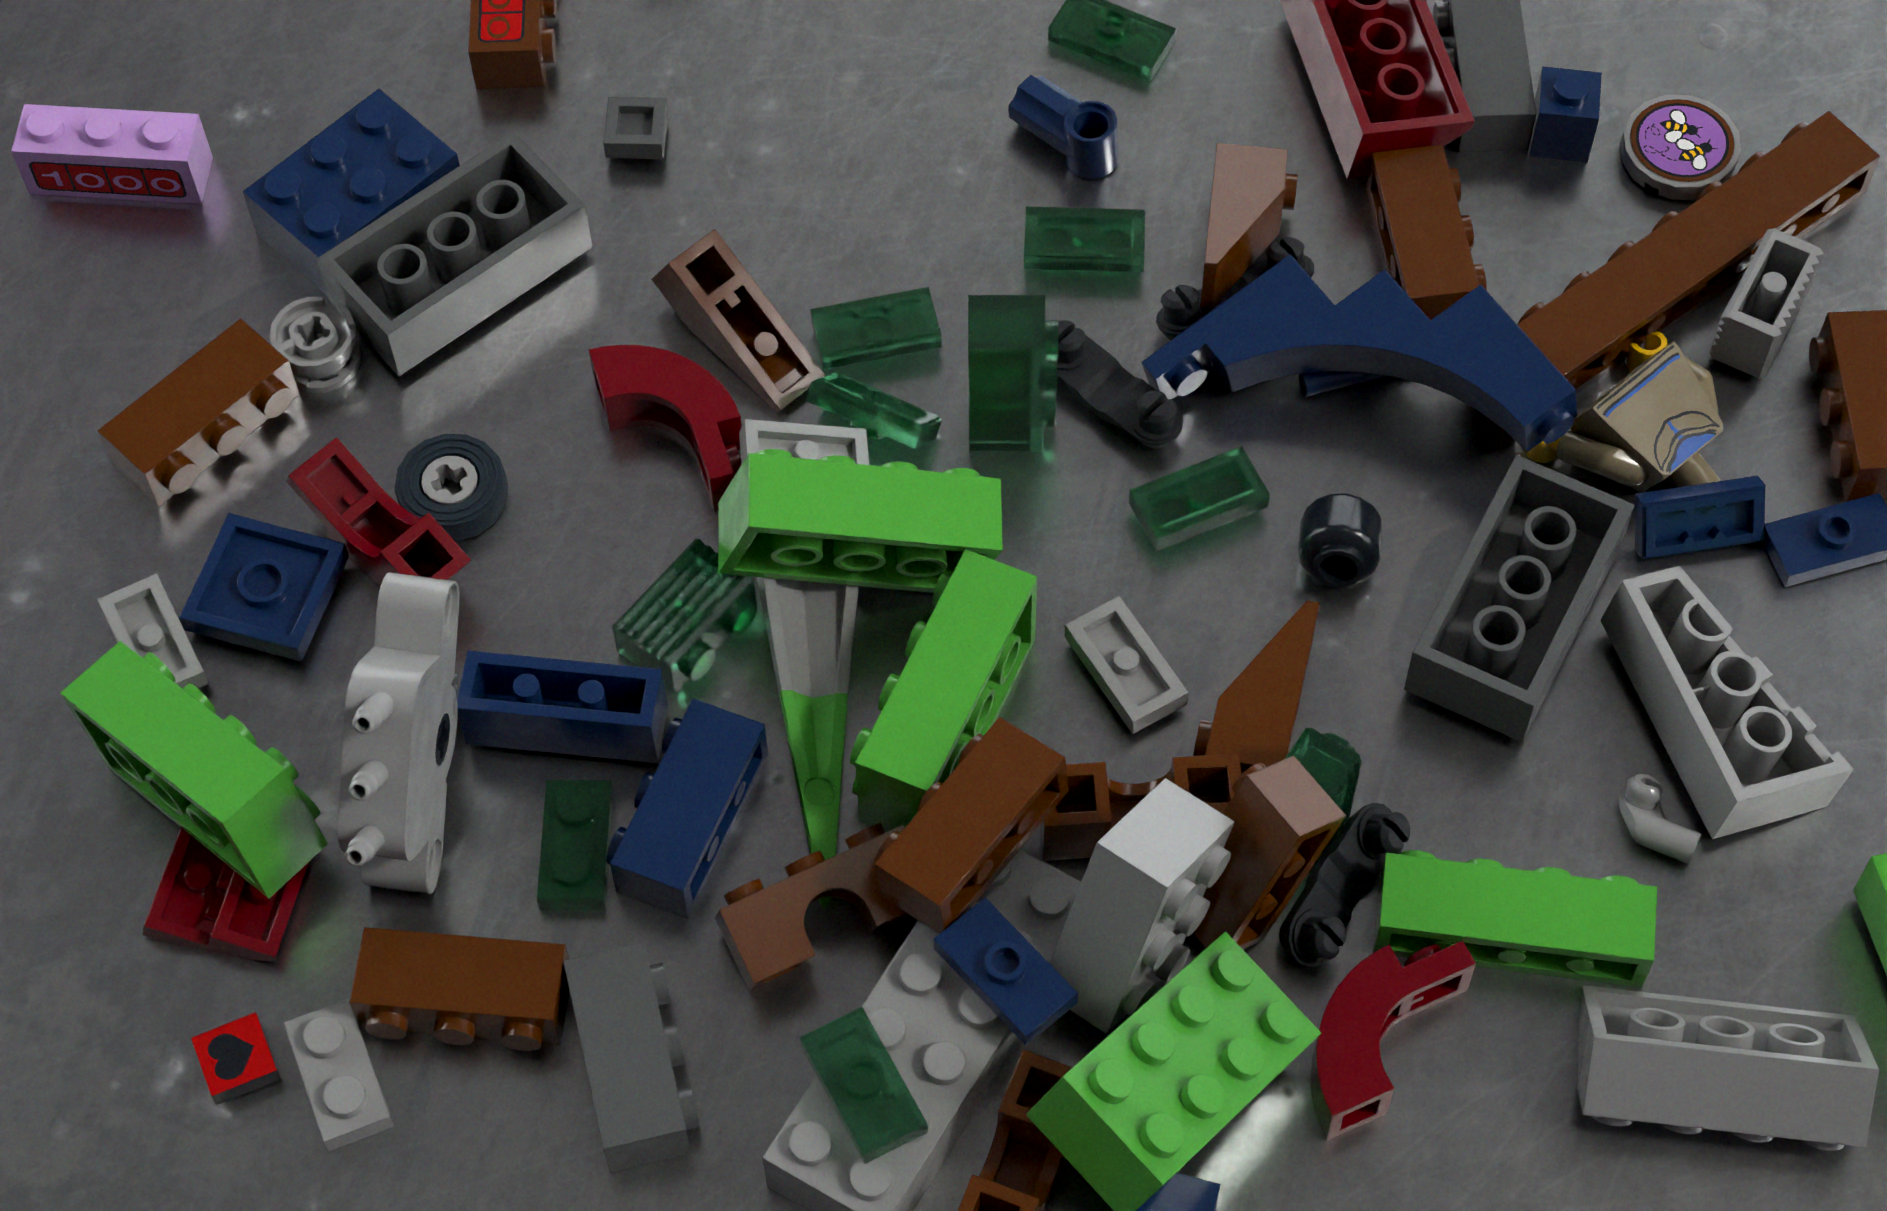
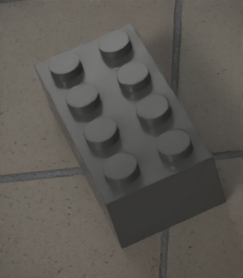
M513 131L318 257L317 261L329 301L334 305L340 302L350 311L359 334L398 376H401L593 248L585 204Z
M1516 455L1412 652L1404 690L1520 742H1524L1623 543L1635 505Z

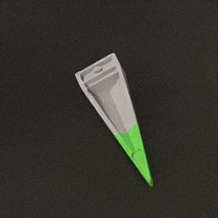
M745 419L739 432L741 465L748 453H756L765 449H781L790 452L795 458L815 460L825 456L841 455L854 459L855 464L869 465L866 429ZM756 577L810 854L821 851L825 860L836 856L847 701L859 586ZM832 897L819 899L824 909Z

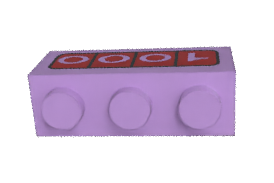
M24 104L11 150L29 194L202 204L213 160L199 114Z

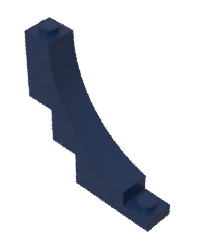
M1291 254L1142 361L1149 385L1157 391L1163 392L1168 399H1173L1177 395L1185 396L1195 391L1213 369L1232 392L1263 381L1295 374L1324 371L1366 372L1394 376L1420 383L1451 395L1480 411L1504 429L1526 452H1529L1542 441L1549 444L1558 440L1571 428L1575 420L1574 418L1577 416L1576 389L1481 284L1430 321L1385 269L1334 305Z

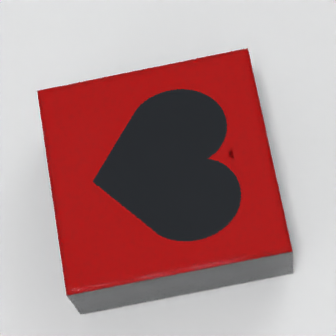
M256 1012L191 1037L211 1097L216 1105L281 1079L264 1029Z

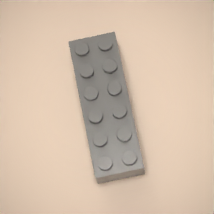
M1020 849L972 908L986 897L1050 963L1081 881ZM917 921L762 1157L767 1187L808 1211H914L1020 1042V1039L934 950L933 939L939 934L920 921Z

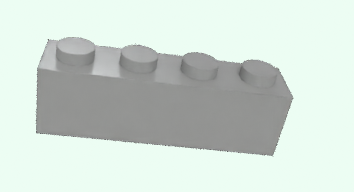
M1582 985L1579 1015L1577 1090L1583 1115L1593 1116L1597 1121L1612 1126H1628L1634 1121L1658 1123L1671 1131L1681 1134H1698L1703 1129L1727 1131L1751 1142H1769L1774 1137L1802 1140L1811 1147L1828 1151L1840 1150L1844 1145L1866 1147L1879 1068L1856 1016Z

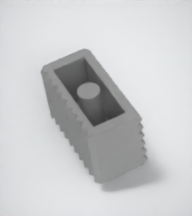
M1775 228L1768 229L1721 316L1718 324L1719 327L1716 330V335L1709 351L1711 357L1757 378L1767 376L1774 359L1786 340L1788 332H1790L1797 315L1800 313L1801 307L1805 303L1806 297L1810 293L1824 255L1822 249Z

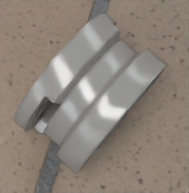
M324 296L305 297L293 301L278 312L271 324L269 338L271 345L289 360L298 390L307 393H326L341 388L354 378L361 366L363 351L357 336L355 323L350 311L340 302L334 305L325 302ZM352 358L348 367H344L347 364V362ZM323 378H332L323 382L319 380Z

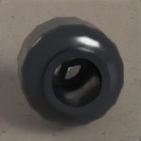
M1347 493L1329 494L1312 502L1306 508L1300 522L1298 545L1300 564L1307 574L1328 586L1347 587L1365 581L1375 572L1381 559L1382 521L1375 507L1363 498Z

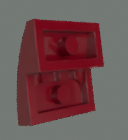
M181 826L144 923L142 935L172 944L234 957L274 962L309 862L275 894L267 898Z

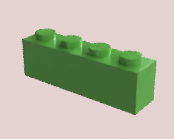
M1407 850L1399 854L1386 853L1379 879L1373 953L1390 945L1397 957L1409 958L1419 950L1431 945H1439L1441 949H1445L1463 941L1476 962L1475 967L1643 988L1654 963L1657 886L1638 884L1636 880L1630 877L1619 875L1606 876L1601 879L1571 876L1566 870L1556 867H1541L1533 871L1506 868L1497 861L1483 858L1472 859L1467 862L1442 860L1420 850Z

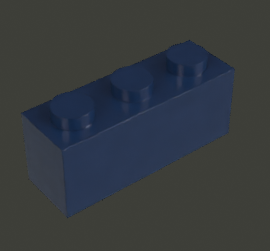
M467 650L457 696V716L466 744L658 763L668 709L661 669Z
M694 698L683 719L675 717L668 726L662 743V754L664 756L656 772L652 773L649 771L642 778L634 801V807L637 810L628 828L619 827L610 842L606 856V862L610 865L616 892L689 919L768 756L765 724Z

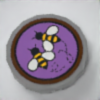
M1663 95L1645 101L1630 114L1620 142L1622 163L1632 179L1642 187H1645L1647 183L1651 187L1659 189L1658 195L1672 200H1696L1700 193L1711 183L1720 181L1723 184L1734 173L1741 153L1739 131L1729 115L1713 103L1690 95Z

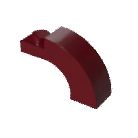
M611 345L588 349L595 386L610 432L629 427L643 426L662 429L680 438L695 455L714 512L719 511V501L741 466V458L738 452L740 451L739 432L742 427L741 415L726 388L708 370L696 362L668 350L643 345Z
M337 437L288 475L286 482L328 528L326 536L331 540L345 543L349 553L348 559L379 586H381L383 578L389 572L449 580L471 561L468 555L429 512L422 518L417 517L391 498Z
M1463 941L1445 949H1441L1439 945L1425 947L1410 956L1404 963V967L1400 964L1391 946L1387 945L1362 960L1337 986L1322 1016L1319 1027L1321 1034L1316 1040L1310 1075L1313 1107L1326 1141L1387 1114L1395 1088L1383 1067L1379 1043L1384 1035L1401 1020L1468 990L1476 962Z

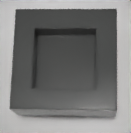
M608 97L603 141L605 157L664 159L668 121L667 99Z

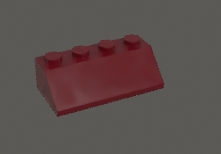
M1280 0L1347 179L1369 176L1373 152L1442 144L1445 146L1472 129L1475 120L1426 0Z

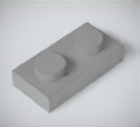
M157 573L97 599L117 643L122 641L141 657L145 656L148 652L156 655L176 679L174 683L181 688L185 687L188 683L193 684L197 688L209 684Z
M1120 596L1065 624L1064 637L1132 734L1187 705L1189 692Z
M349 998L284 1022L322 1139L328 1152L394 1127L360 1027L349 1004Z

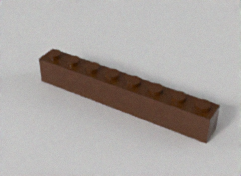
M1830 111L1809 125L1801 122L1787 133L1780 145L1766 154L1760 151L1752 155L1742 165L1739 172L1722 184L1720 181H1715L1707 186L1691 206L1680 213L1671 211L1654 226L1652 232L1637 243L1627 241L1611 255L1605 265L1591 274L1588 271H1584L1577 275L1566 286L1563 293L1548 304L1539 302L1533 305L1524 313L1517 325L1576 389V394H1578L1625 361L1628 355L1629 344L1637 343L1639 347H1645L1648 334L1652 332L1664 334L1741 280L1768 229L1775 228L1794 237L1801 238L1867 192L1880 155Z

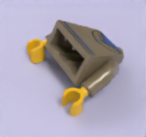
M1652 332L1646 336L1644 349L1639 347L1637 343L1629 344L1626 362L1630 373L1574 418V423L1570 428L1571 431H1567L1562 437L1552 443L1546 444L1542 441L1529 452L1524 450L1526 456L1532 461L1546 463L1558 456L1561 461L1627 487L1631 486L1639 492L1645 491L1668 476L1672 478L1678 487L1718 482L1721 479L1699 453L1704 446L1723 431V422L1718 415L1713 377L1707 369L1685 357L1675 341L1667 345V338L1664 334Z

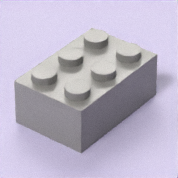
M1166 778L1096 843L1050 960L1051 966L1078 992V1003L1070 1010L1106 1034L1126 1014L1131 1016L1153 996L1157 982L1160 979L1168 983L1180 972L1190 952L1188 948L1183 946L1185 937L1190 936L1197 929L1210 906V901L1203 898L1207 887L1213 886L1219 879L1231 857V852L1226 850L1224 846L1235 821Z

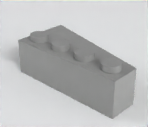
M1680 566L1622 580L1600 621L1711 838H1719L1827 807L1854 769L1839 751L1833 755L1829 753L1812 733L1817 727L1816 724L1800 706L1792 709L1770 684L1769 680L1773 674L1757 656L1751 658L1746 655L1729 636L1733 630L1731 625Z

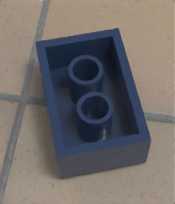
M378 88L246 188L243 194L256 234L327 295L317 261L318 257L460 166L458 155L454 150Z

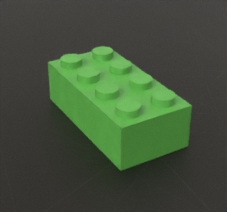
M765 449L756 453H748L719 501L718 573L934 593L942 572L946 568L954 571L965 549L993 560L1003 551L1001 478L979 476L977 471L968 468H953L944 472L918 470L916 465L908 462H890L882 466L855 464L854 459L841 455L825 456L815 460L795 458L790 452L781 449Z
M967 549L964 550L954 571L946 568L942 572L932 599V604L936 607L927 623L919 620L914 626L905 651V656L909 659L900 676L892 673L888 677L878 701V710L881 713L873 729L864 727L857 736L852 748L850 764L856 768L852 793L858 796L859 820L861 823L869 826L881 823L885 832L901 825L905 828L917 814L918 806L926 791L936 782L944 783L959 765L960 756L967 743L977 734L984 735L995 723L1036 640L1037 576Z
M119 641L61 691V696L107 767L176 824L180 827L182 826L192 837L267 898H270L328 845L315 822V819L321 814L320 810L311 798L293 783L299 777L297 770L276 748L270 747L266 752L256 746L257 741L252 733L236 717L230 714L224 720L215 714L216 710L212 703L196 686L188 683L185 687L181 688L174 683L176 681L174 675L156 655L148 652L145 656L141 657L122 641Z
M1225 931L1069 1070L1029 1110L1026 1116L1114 1211H1136L1306 1049L1321 1032Z

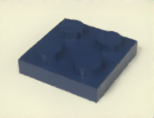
M228 513L179 616L183 629L302 662L349 558L346 544Z

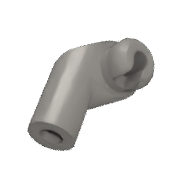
M1646 774L1632 776L1628 780L1626 788L1620 791L1618 807L1632 839L1642 846L1689 864L1701 833L1666 820L1658 801L1662 793V786L1658 780Z

